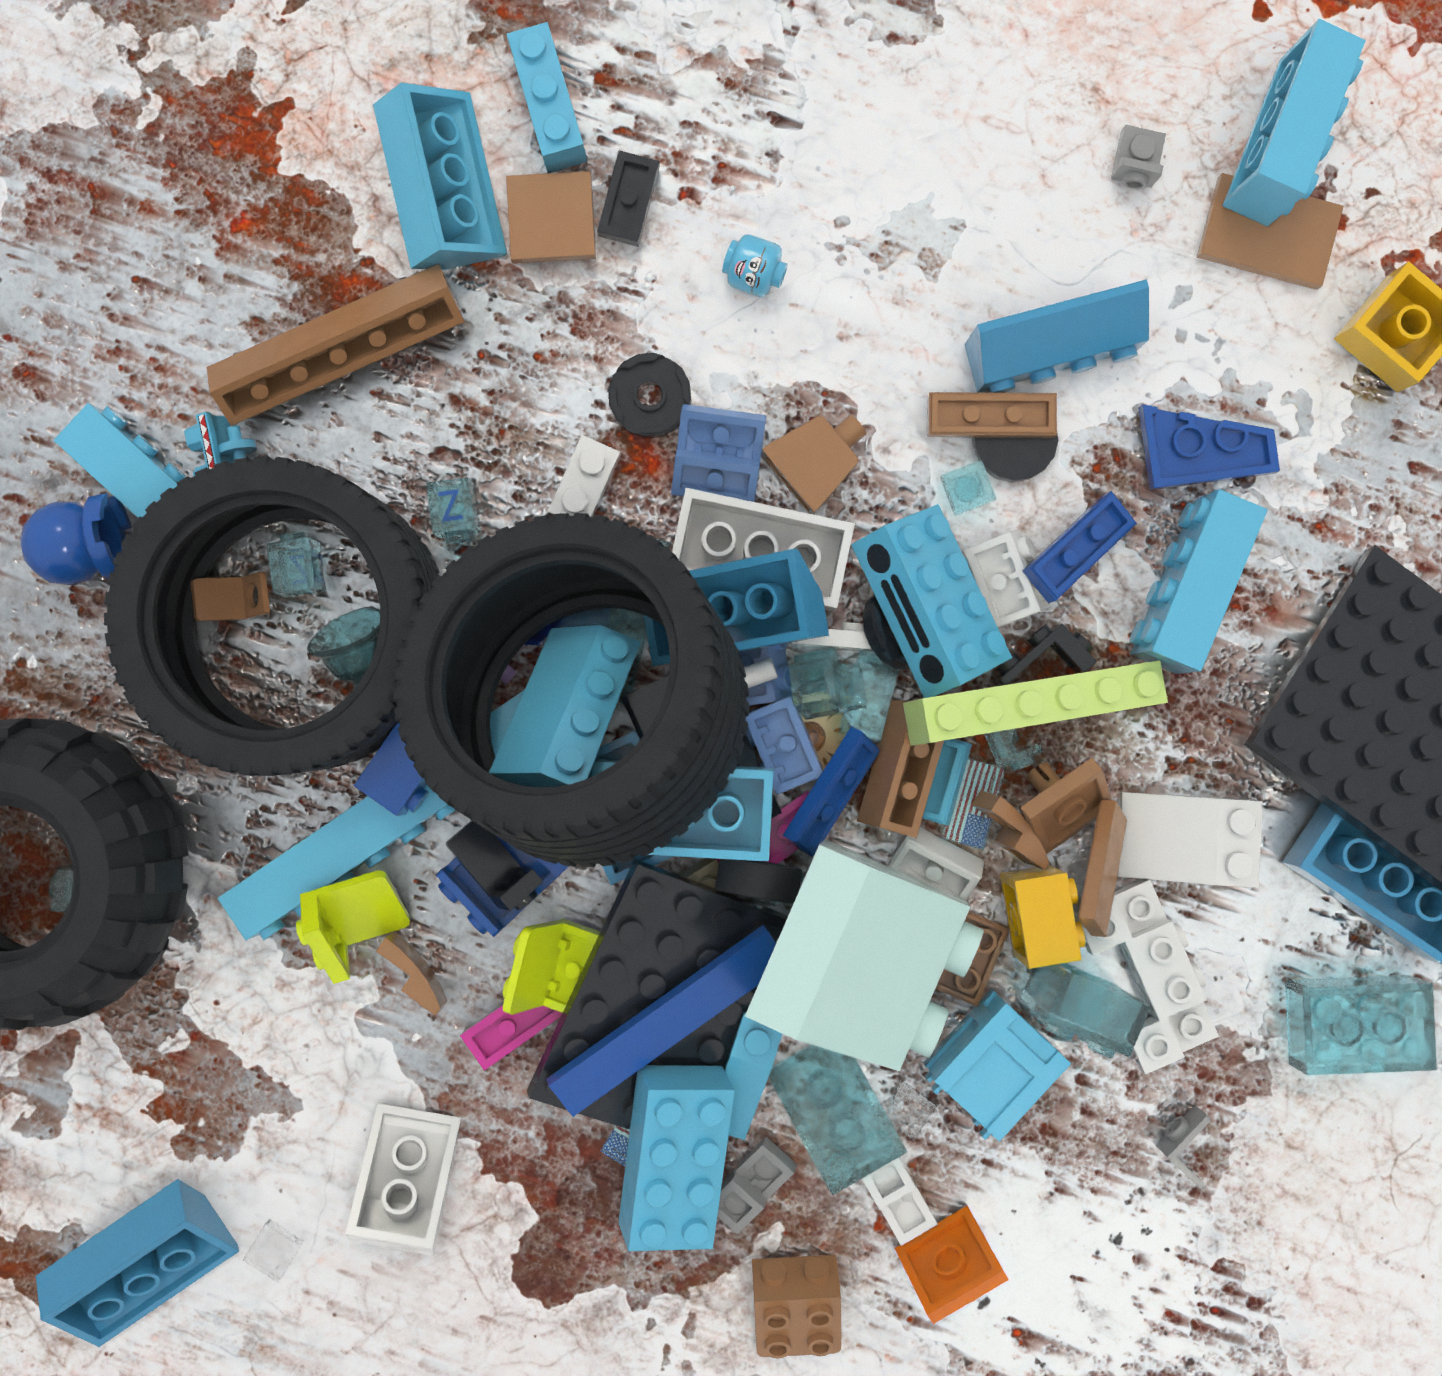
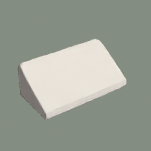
M920 827L917 838L903 835L888 866L963 900H967L982 878L984 861Z

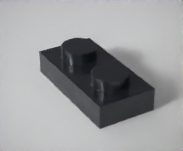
M618 151L597 230L599 237L639 247L660 169V161Z

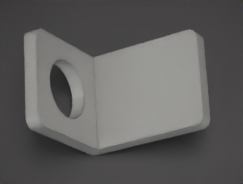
M1193 1106L1184 1117L1179 1116L1167 1126L1165 1130L1166 1136L1156 1147L1203 1191L1207 1186L1177 1158L1211 1121V1118L1197 1106Z

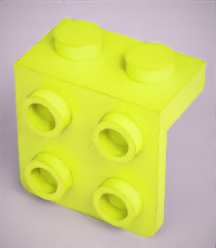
M378 870L300 894L301 919L296 921V930L302 945L310 946L316 967L319 970L324 969L333 984L350 979L348 945L406 928L410 924V917L386 872Z
M567 919L526 926L514 942L513 954L515 958L511 975L505 981L502 992L505 998L503 1011L514 1015L545 1006L563 1013L600 931Z

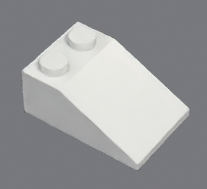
M1120 792V808L1127 819L1117 876L1259 888L1263 801L1243 798Z
M377 1103L345 1233L349 1242L434 1256L461 1117Z

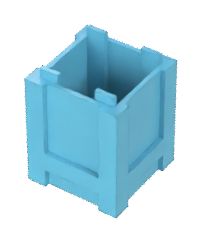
M992 988L980 1000L978 1007L975 1006L933 1051L931 1056L923 1062L929 1069V1072L925 1075L926 1080L929 1083L932 1080L935 1082L932 1086L933 1092L937 1095L943 1089L973 1117L971 1120L976 1126L981 1124L984 1127L979 1133L985 1140L992 1135L999 1142L1071 1065L1049 1041Z

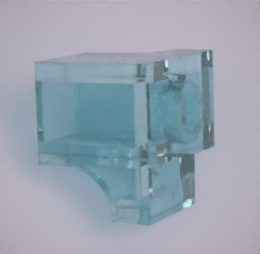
M835 647L794 655V664L788 665L793 705L805 720L867 708L862 668L859 663L840 664L839 654Z

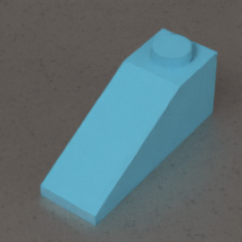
M746 1012L742 1014L732 1047L723 1065V1069L735 1089L729 1136L745 1140L782 1037V1033L745 1017Z

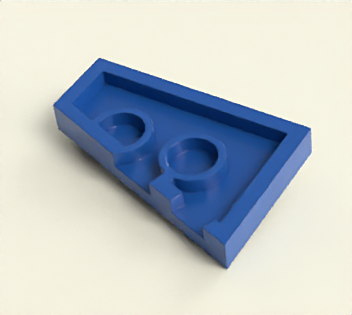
M1144 404L1138 407L1150 490L1269 475L1280 471L1274 429L1228 420L1217 421L1196 417V414L1181 411L1175 413Z

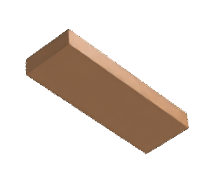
M929 392L927 395V437L1054 438L1057 436V393Z
M1101 800V803H1099L1078 918L1091 936L1107 937L1127 819L1115 800Z

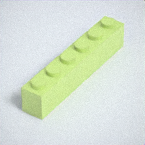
M1159 660L922 698L905 702L903 707L910 746L1163 704L1168 703L1161 662Z

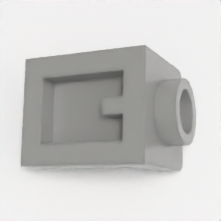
M1125 125L1120 133L1111 179L1122 181V185L1130 189L1152 188L1162 175L1164 166L1160 165L1166 133Z

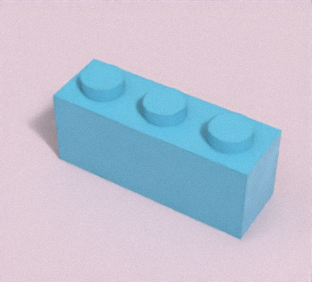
M548 22L507 33L547 173L588 162Z
M87 403L53 441L138 518L139 516L143 517L147 513L145 509L153 501L158 502L163 492L168 488L174 489L177 486V482L187 476L172 463L164 466L155 457L159 452L158 449L143 436L138 434L134 438L124 429L128 422L109 406L102 410Z

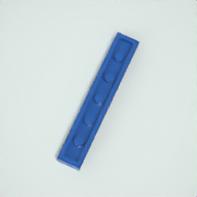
M762 925L546 1079L548 1086L572 1117H574L758 986L776 942L765 926Z

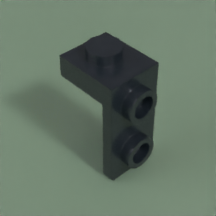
M1063 623L1055 625L1051 629L1045 624L1030 636L1027 641L1031 647L1021 656L1014 652L1011 654L1012 659L996 667L1000 674L992 682L996 686L1007 685L1048 647L1053 649L1074 674L1086 672L1097 661L1090 654L1093 651L1092 646L1080 633L1075 632L1072 634Z
M471 820L446 842L448 849L498 908L508 911L515 908L518 911L527 906L537 896L535 889L543 881L533 869L521 867L494 834Z

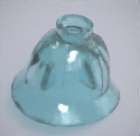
M360 608L334 619L312 637L307 646L308 653L322 659L325 666L334 676L342 681L351 682L353 688H355L365 674L375 652L380 628V610L377 608Z

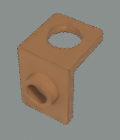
M256 572L244 577L196 578L191 581L194 619L198 622L246 620L270 613L265 572ZM255 585L258 589L257 606L253 598V590Z

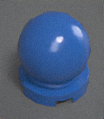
M108 493L89 496L84 506L78 502L58 501L38 508L22 528L20 541L24 561L39 577L49 583L74 586L95 578L99 572L103 577L109 579L110 572H114L116 566L113 562L117 552L121 553L124 547L121 545L126 537L124 530L132 529L127 511L115 496L108 497Z

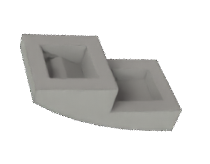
M765 1137L722 1183L717 1217L738 1234L764 1209L767 1199L795 1173L798 1164Z

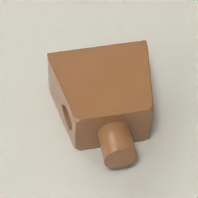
M819 415L762 449L761 457L808 514L815 515L857 466L859 459L850 448L867 433L853 415L848 416L835 428L822 415Z

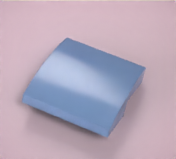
M683 404L671 495L684 496L685 488L755 502L766 415Z

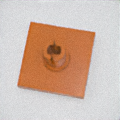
M968 1206L937 1223L938 1225L902 1246L899 1245L894 1248L927 1316L933 1324L965 1305L974 1302L977 1298L1009 1280Z

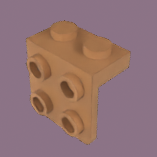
M836 1255L752 1259L757 1354L760 1357L779 1359L786 1356H825L838 1353L841 1350V1293Z

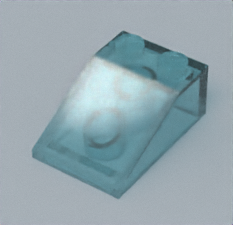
M810 1045L772 1067L769 1079L832 1195L908 1152L900 1134L856 1058Z

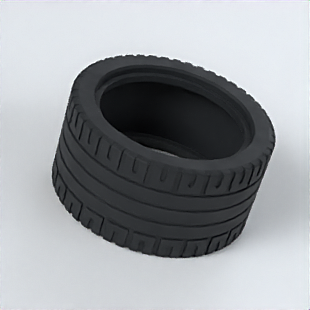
M264 456L255 457L254 460L246 457L235 459L234 463L221 462L214 464L212 469L206 467L195 472V476L191 478L185 477L177 482V486L174 489L168 488L160 495L161 499L158 502L153 501L145 509L147 513L143 517L139 516L132 526L134 530L131 534L127 533L121 545L124 547L121 553L117 552L113 562L116 565L114 572H110L107 584H110L109 592L105 594L104 605H107V613H104V625L107 626L108 633H105L106 646H109L111 651L108 654L110 663L117 671L114 675L119 686H123L125 690L123 692L129 704H133L136 707L134 711L142 721H147L149 723L148 728L156 736H162L164 738L163 742L173 749H180V753L190 759H199V763L205 766L218 767V770L229 773L238 772L239 775L277 776L325 770L358 761L366 757V755L378 751L397 724L394 712L397 704L393 701V688L396 687V683L393 680L395 667H398L399 664L396 661L398 650L404 643L401 640L405 628L410 627L411 622L409 619L414 609L418 610L421 605L419 603L420 599L426 591L429 592L433 587L431 584L437 578V573L440 572L436 562L431 559V553L426 544L420 542L421 537L395 510L346 478L318 465L314 466L300 460L294 462L289 458L276 457L274 460ZM307 519L322 521L339 528L358 548L370 568L378 591L380 604L379 636L375 652L365 674L354 690L341 703L310 722L292 728H280L255 720L240 711L221 694L212 682L204 667L198 649L191 581L196 578H207L219 558L233 544L254 530L287 520Z
M568 513L554 514V517L544 515L535 517L534 521L530 522L526 519L515 523L514 527L509 528L506 526L497 530L496 535L492 537L489 535L477 542L478 545L474 548L470 546L460 554L462 556L457 561L453 560L445 568L447 571L442 576H437L431 584L433 586L429 592L426 591L420 599L419 603L421 605L418 610L414 609L409 619L411 624L409 628H405L401 640L404 643L402 647H399L396 658L399 664L398 667H395L393 680L396 683V687L393 688V701L397 704V707L394 709L396 722L400 724L398 731L401 741L406 744L404 749L409 759L415 762L413 766L419 776L425 779V783L433 792L438 794L440 799L456 811L518 850L554 864L559 862L564 866L575 867L577 864L582 867H595L596 864L601 866L615 865L616 861L624 863L635 860V856L641 855L643 857L654 852V848L658 846L662 848L671 843V839L676 835L680 837L689 830L688 826L692 822L696 824L704 816L703 812L706 808H711L718 798L716 796L719 791L723 792L729 782L727 778L729 774L734 773L738 764L736 758L742 753L744 746L742 739L743 736H746L748 727L746 717L749 716V702L746 700V697L749 696L748 684L744 679L746 678L744 665L740 661L739 651L728 630L689 570L668 547H664L652 535L647 536L645 531L635 526L630 528L626 522L617 519L610 521L606 516L594 515V517H590L586 513H575L574 516H570ZM602 608L633 611L648 616L665 627L670 652V671L666 693L650 728L626 756L595 776L580 782L557 787L538 788L522 786L507 782L489 773L495 760L490 730L491 708L498 683L511 659L532 636L563 617L581 611Z

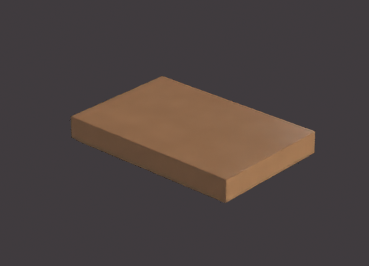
M1221 173L1217 178L1196 258L1315 290L1321 288L1324 283L1344 205L1310 196L1306 200L1301 198L1295 203L1288 215H1281L1267 227L1222 206L1234 176Z

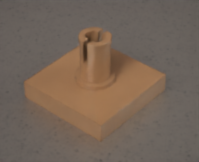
M1093 758L1062 779L1055 773L1048 762L1038 765L1042 771V776L1035 767L1028 773L1027 780L1033 784L1040 794L1020 808L1025 820L1038 836L1046 854L1096 821L1101 800H1112L1103 769Z

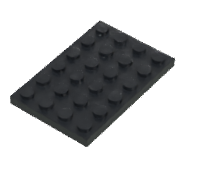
M633 860L527 1088L529 1099L567 1110L548 1086L546 1079L762 925L765 926L777 943L788 916L643 861ZM758 986L647 1065L723 1066L732 1047L742 1014L747 1012ZM637 1072L578 1114L630 1130Z

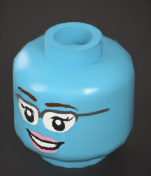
M746 234L739 241L732 240L724 259L722 272L727 274L728 284L731 287L763 297L769 293L772 286L781 287L788 264L781 261L782 249L780 245L751 234Z

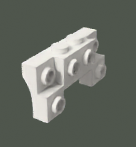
M1139 879L1114 892L1107 937L1091 936L1081 922L1087 942L1085 947L1087 952L1093 956L1119 945L1147 1012L1152 1015L1148 1019L1122 1029L1125 1038L1130 1041L1138 1060L1135 1062L1139 1070L1146 1075L1184 1058L1183 1052L1219 1037L1204 1004V1001H1207L1201 988L1206 986L1203 973L1195 962L1190 963L1184 949L1189 946L1188 939L1178 923L1173 924L1171 920L1167 919L1151 880ZM1079 909L1073 911L1075 922H1081V920L1078 918Z

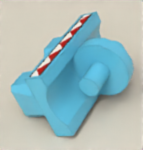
M211 412L197 414V424L184 431L187 446L191 451L204 453L206 464L195 467L193 476H195V472L206 467L212 469L214 464L225 461L234 463L235 459L246 458V454L257 450L254 439H242L240 426H231L225 416L212 415Z

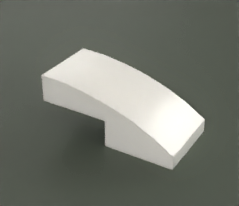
M895 1149L858 1170L879 1210L882 1211L901 1246L938 1225Z

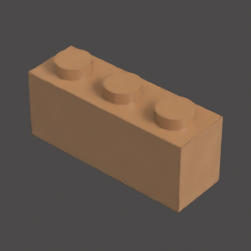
M891 699L878 744L880 752L873 762L857 822L917 838L944 741L910 746L903 703L909 701Z

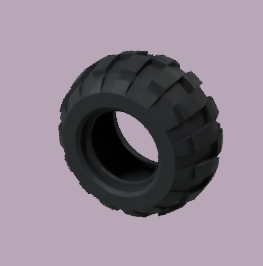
M39 718L0 720V806H12L27 810L49 823L60 835L68 849L74 876L72 896L68 908L57 926L46 937L27 947L11 940L0 932V1029L20 1031L26 1027H55L67 1024L92 1014L124 996L126 991L141 977L149 974L159 962L168 947V937L175 921L181 919L185 905L188 884L183 883V857L188 856L187 841L183 825L176 826L171 810L166 802L171 798L162 783L151 770H144L131 757L132 754L128 748L101 732L89 731L67 721Z

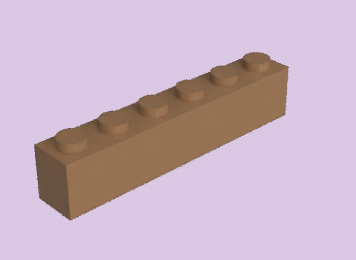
M437 264L206 367L209 393L232 426L465 321L456 297L440 265Z

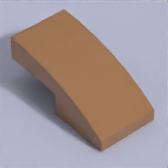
M980 790L972 805L1002 826L994 842L1022 862L1046 870L1049 860L1038 836L1029 823L1001 796Z
M391 933L385 937L376 952L410 976L400 991L436 1016L447 1003V998L441 984L421 955L397 933Z

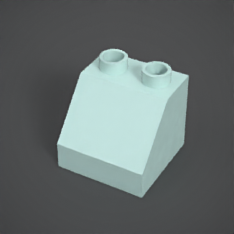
M825 839L818 846L745 1017L795 1040L900 1071L909 1050L927 1058L933 1053L946 1023L949 1009L931 1002V997L944 969L964 978L978 950L984 929L965 921L970 909V905L966 900Z

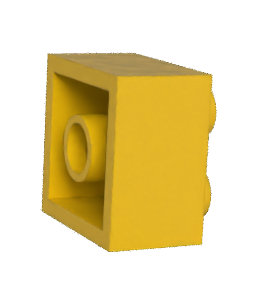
M1408 261L1386 276L1334 337V340L1397 393L1419 383L1442 356V289Z
M1048 865L1046 870L1032 867L999 873L1008 927L1010 928L1009 933L1013 956L1029 969L1082 960L1080 948L1085 947V935L1081 922H1075L1072 905L1078 904V893L1074 879L1068 878L1066 872L1051 865Z

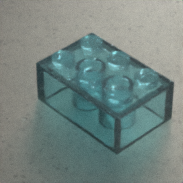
M1068 963L1033 968L1021 996V999L1030 1007L1029 1014L1037 1017L1039 1023L1047 1026V1031L1070 1041L1074 1034L1078 1035L1077 1038L1087 1043L1088 1048L1109 1058H1113L1115 1052L1127 1057L1131 1056L1151 1008L1119 985Z
M1412 975L1285 980L1289 1065L1306 1075L1437 1070L1433 983Z

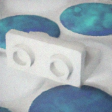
M1020 529L1009 531L964 550L974 579L987 602L997 627L1050 608V604H1048L1022 571L1036 558V552L1029 536H1023Z

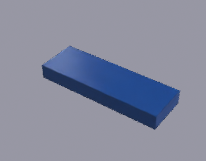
M1109 491L1103 494L1022 571L1048 604L1052 603L1062 596L1137 522L1114 493Z
M850 727L782 835L811 857L815 855L819 844L825 840L880 752V749L862 731Z

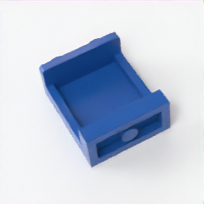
M497 837L521 867L533 869L541 878L543 883L535 889L537 896L569 867L559 862L554 864L532 857ZM456 857L435 874L441 881L438 884L441 892L451 902L456 903L460 901L470 912L467 915L468 920L482 934L489 932L495 937L524 909L522 908L517 911L514 908L508 911L498 908Z

